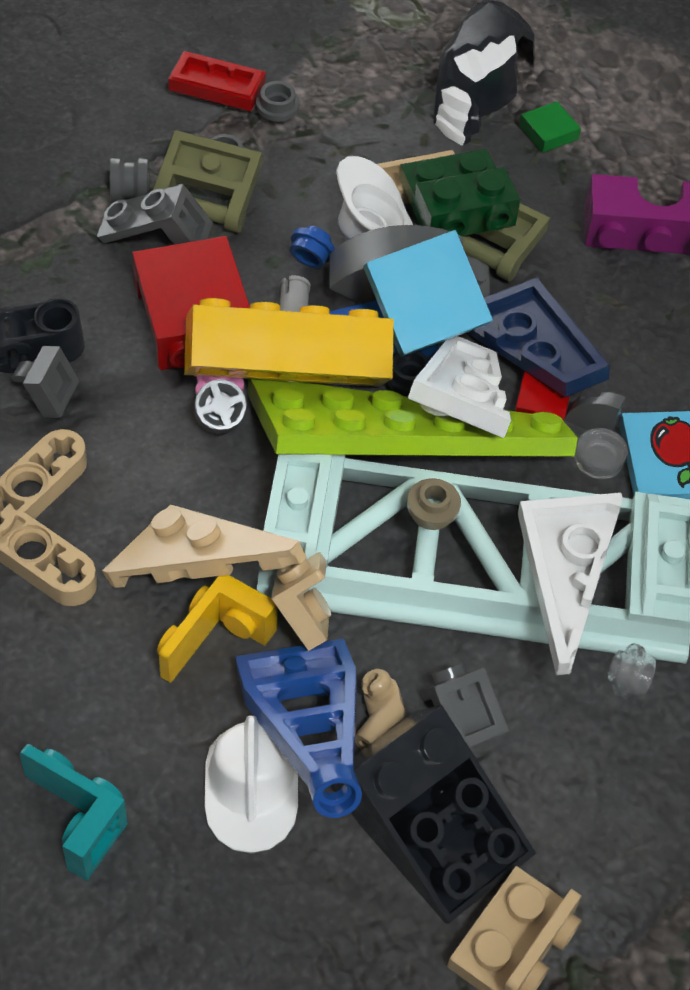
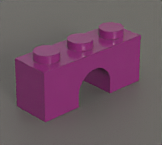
M592 174L584 205L585 246L690 254V182L683 181L676 204L659 206L646 201L640 195L638 179L635 177Z

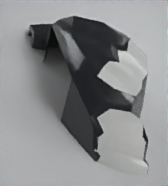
M482 0L481 3L473 5L440 55L434 104V124L446 137L462 146L471 142L473 134L479 133L481 117L500 110L516 97L517 76L514 63L517 59L518 41L522 36H526L530 42L535 58V36L532 28L518 12L503 2Z

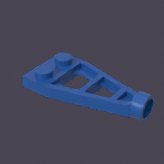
M344 638L325 641L310 651L304 645L235 656L237 677L246 707L253 716H256L258 723L306 783L316 811L328 818H339L353 812L360 804L362 798V791L354 772L357 676L356 667ZM310 695H330V704L288 712L281 704L282 700ZM336 730L337 736L335 741L306 746L303 745L299 736ZM336 783L344 784L337 792L328 793L324 791L330 785Z

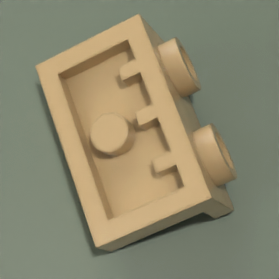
M516 866L449 958L447 967L478 990H537L550 969L542 963V960L553 945L563 951L582 922L580 918L574 915L582 895L571 888L566 897L562 898Z

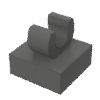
M42 346L35 361L20 362L11 377L14 382H23L26 389L22 396L26 400L33 401L42 416L46 418H61L80 381L60 346Z

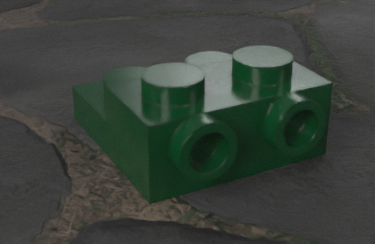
M487 148L400 164L399 179L421 226L440 228L450 232L456 230L460 236L516 226L521 199L505 167H495Z

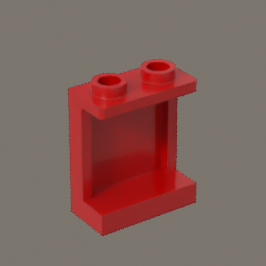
M227 236L132 252L134 285L138 298H142L156 345V359L160 370L176 367L185 368L186 315L193 304L200 305V300L218 298L230 301V307L250 308Z

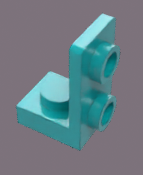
M26 744L19 753L24 775L32 782L83 811L77 813L68 824L62 837V847L67 870L88 881L128 825L123 795L113 784L103 778L95 777L93 780H90L76 772L72 763L57 751L46 749L42 752L32 745Z

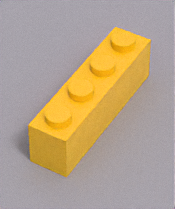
M225 299L200 300V305L193 304L186 315L184 375L381 387L393 378L394 319L378 318V312L370 309H355L349 311L348 315L330 314V309L324 306L300 307V312L280 311V305L272 302H255L250 304V308L230 307V301Z

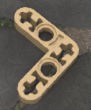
M59 429L45 435L0 477V518L2 523L0 525V562L56 602L65 606H77L86 603L96 592L97 577L94 563L85 553L35 520L82 475L87 466L86 446L83 438L74 431ZM72 452L71 458L64 456L67 453ZM55 453L62 455L54 461ZM51 469H52V476H51V475L49 474V472H48V471L51 470ZM23 481H36L42 485L41 490L33 496L22 497L14 492V488ZM3 501L7 503V506L5 508L3 505ZM31 541L42 543L46 547L43 555L35 559H24L17 554V550L21 545ZM57 560L59 569L54 566ZM61 572L72 578L81 573L82 581L78 583L75 580H70L63 584Z

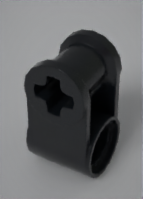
M53 298L39 303L0 308L1 372L14 373L20 362H34L42 346H60L69 362L75 361L83 353L85 341L77 306L70 300ZM6 321H9L10 331L5 330L4 323ZM11 349L16 350V358H12Z

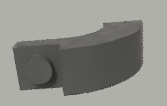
M396 225L377 228L356 235L330 253L329 289L361 304L375 301L376 297L363 268L366 262L450 231L430 226ZM458 235L463 246V237ZM466 255L483 297L490 296L489 266L474 257Z

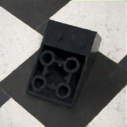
M442 705L414 711L355 754L354 772L362 791V798L358 807L351 813L358 824L444 923L449 924L507 878L516 866H522L537 854ZM343 783L334 784L337 791L344 785Z

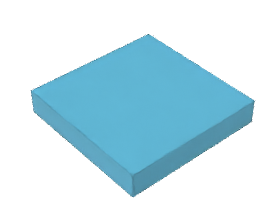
M456 230L366 262L363 266L383 317L394 319L393 341L400 358L488 325L493 321Z

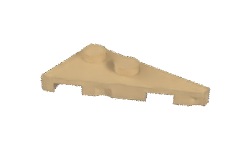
M170 504L165 510L156 514L151 524L113 559L102 572L112 587L121 588L125 587L129 577L133 575L151 573L156 583L172 582L183 577L197 579L231 575L233 571L232 564L258 561L263 571L282 569L288 565H300L307 557L298 540Z

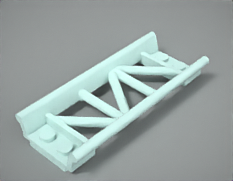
M278 454L263 531L298 540L305 552L306 559L321 552L327 561L325 578L309 588V590L316 588L323 595L333 613L549 644L525 543L523 546L519 584L466 498L520 505V501L599 494L347 459L345 455ZM436 478L450 483L458 491L461 498V507L455 522L498 591L434 582L439 530H428L420 526L418 527L412 578L330 567L328 563L407 506L408 493L414 484L424 479ZM342 480L395 488L333 533ZM635 492L633 499L623 498L617 519L629 521V524L611 537L601 570L602 573L628 552L625 609L591 604L578 648L686 664L690 645V499ZM427 499L432 503H441L435 499ZM259 564L257 591L271 598L274 581L277 577L276 573L279 569L263 571Z

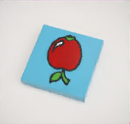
M690 411L622 413L619 428L633 495L635 492L690 499Z

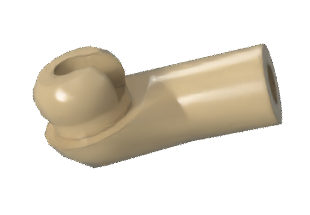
M374 669L367 672L361 681L364 700L369 714L368 720L355 734V743L361 750L397 725L405 717V708L400 689L396 681L383 669Z

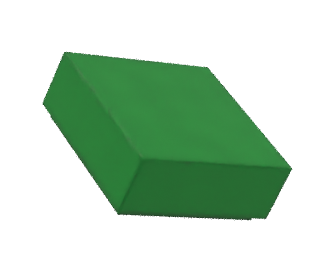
M558 101L525 112L520 116L519 126L542 153L579 140L581 127Z

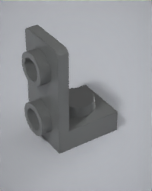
M180 184L166 189H155L148 194L128 200L120 199L113 202L104 212V218L97 237L102 243H107L162 228L168 239L175 245L208 239L213 222L185 185Z

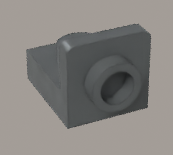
M463 663L456 664L431 674L434 685L419 690L423 701L432 699L434 707L440 705L444 707L469 748L509 731L485 667L466 672Z

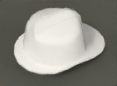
M348 156L339 162L336 174L344 201L338 217V225L340 231L348 240L356 235L377 228L413 225L394 181L380 166L371 160L359 156Z
M247 716L244 723L237 724L220 734L209 747L205 766V812L208 826L220 842L235 851L246 853L266 851L285 840L295 825L297 815L298 773L258 723L256 716Z

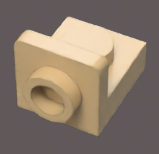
M321 552L305 559L300 565L293 564L279 569L276 573L277 577L274 581L271 597L308 651L327 641L329 617H331V610L323 595L316 588L309 590V588L325 578L327 561Z

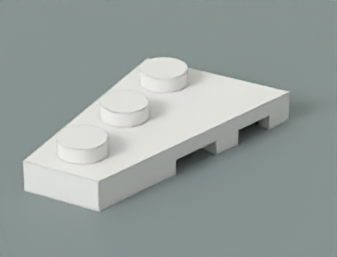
M459 336L448 339L443 343L414 379L408 399L420 403V406L428 413L437 416H452L502 438L505 437L511 422L510 412L503 410L507 400L505 391L499 390L498 386L502 376L497 353Z

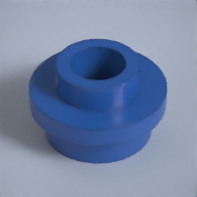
M308 226L307 228H296L291 235L292 245L290 253L300 263L318 269L322 268L325 262L330 261V253H332L335 247L327 232L315 226Z

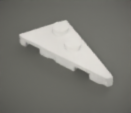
M621 493L520 501L518 518L556 675L571 673L623 497Z

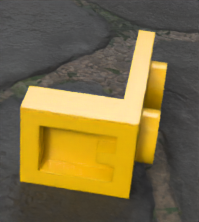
M230 575L218 576L210 587L205 585L198 590L190 604L189 614L179 627L171 626L161 638L157 648L160 677L171 683L219 620L234 635L243 639L250 637L266 646L277 631L278 607L271 598Z

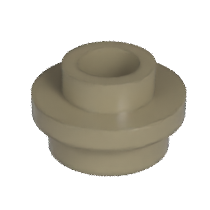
M436 478L421 480L414 484L408 493V511L413 520L422 528L428 530L442 529L453 522L459 514L461 507L460 495L453 485L444 480ZM427 499H435L441 503H432Z

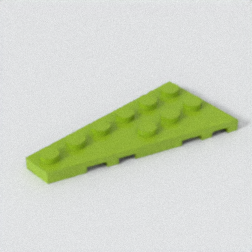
M248 379L247 395L276 454L575 457L578 437L561 417L548 412L530 414L508 411L510 412L511 422L505 437L502 438L452 416H437L428 413L420 406V403L393 391L379 390L370 392L305 382Z

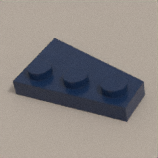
M537 277L485 297L484 300L493 321L488 325L467 332L565 397L609 380L610 365Z

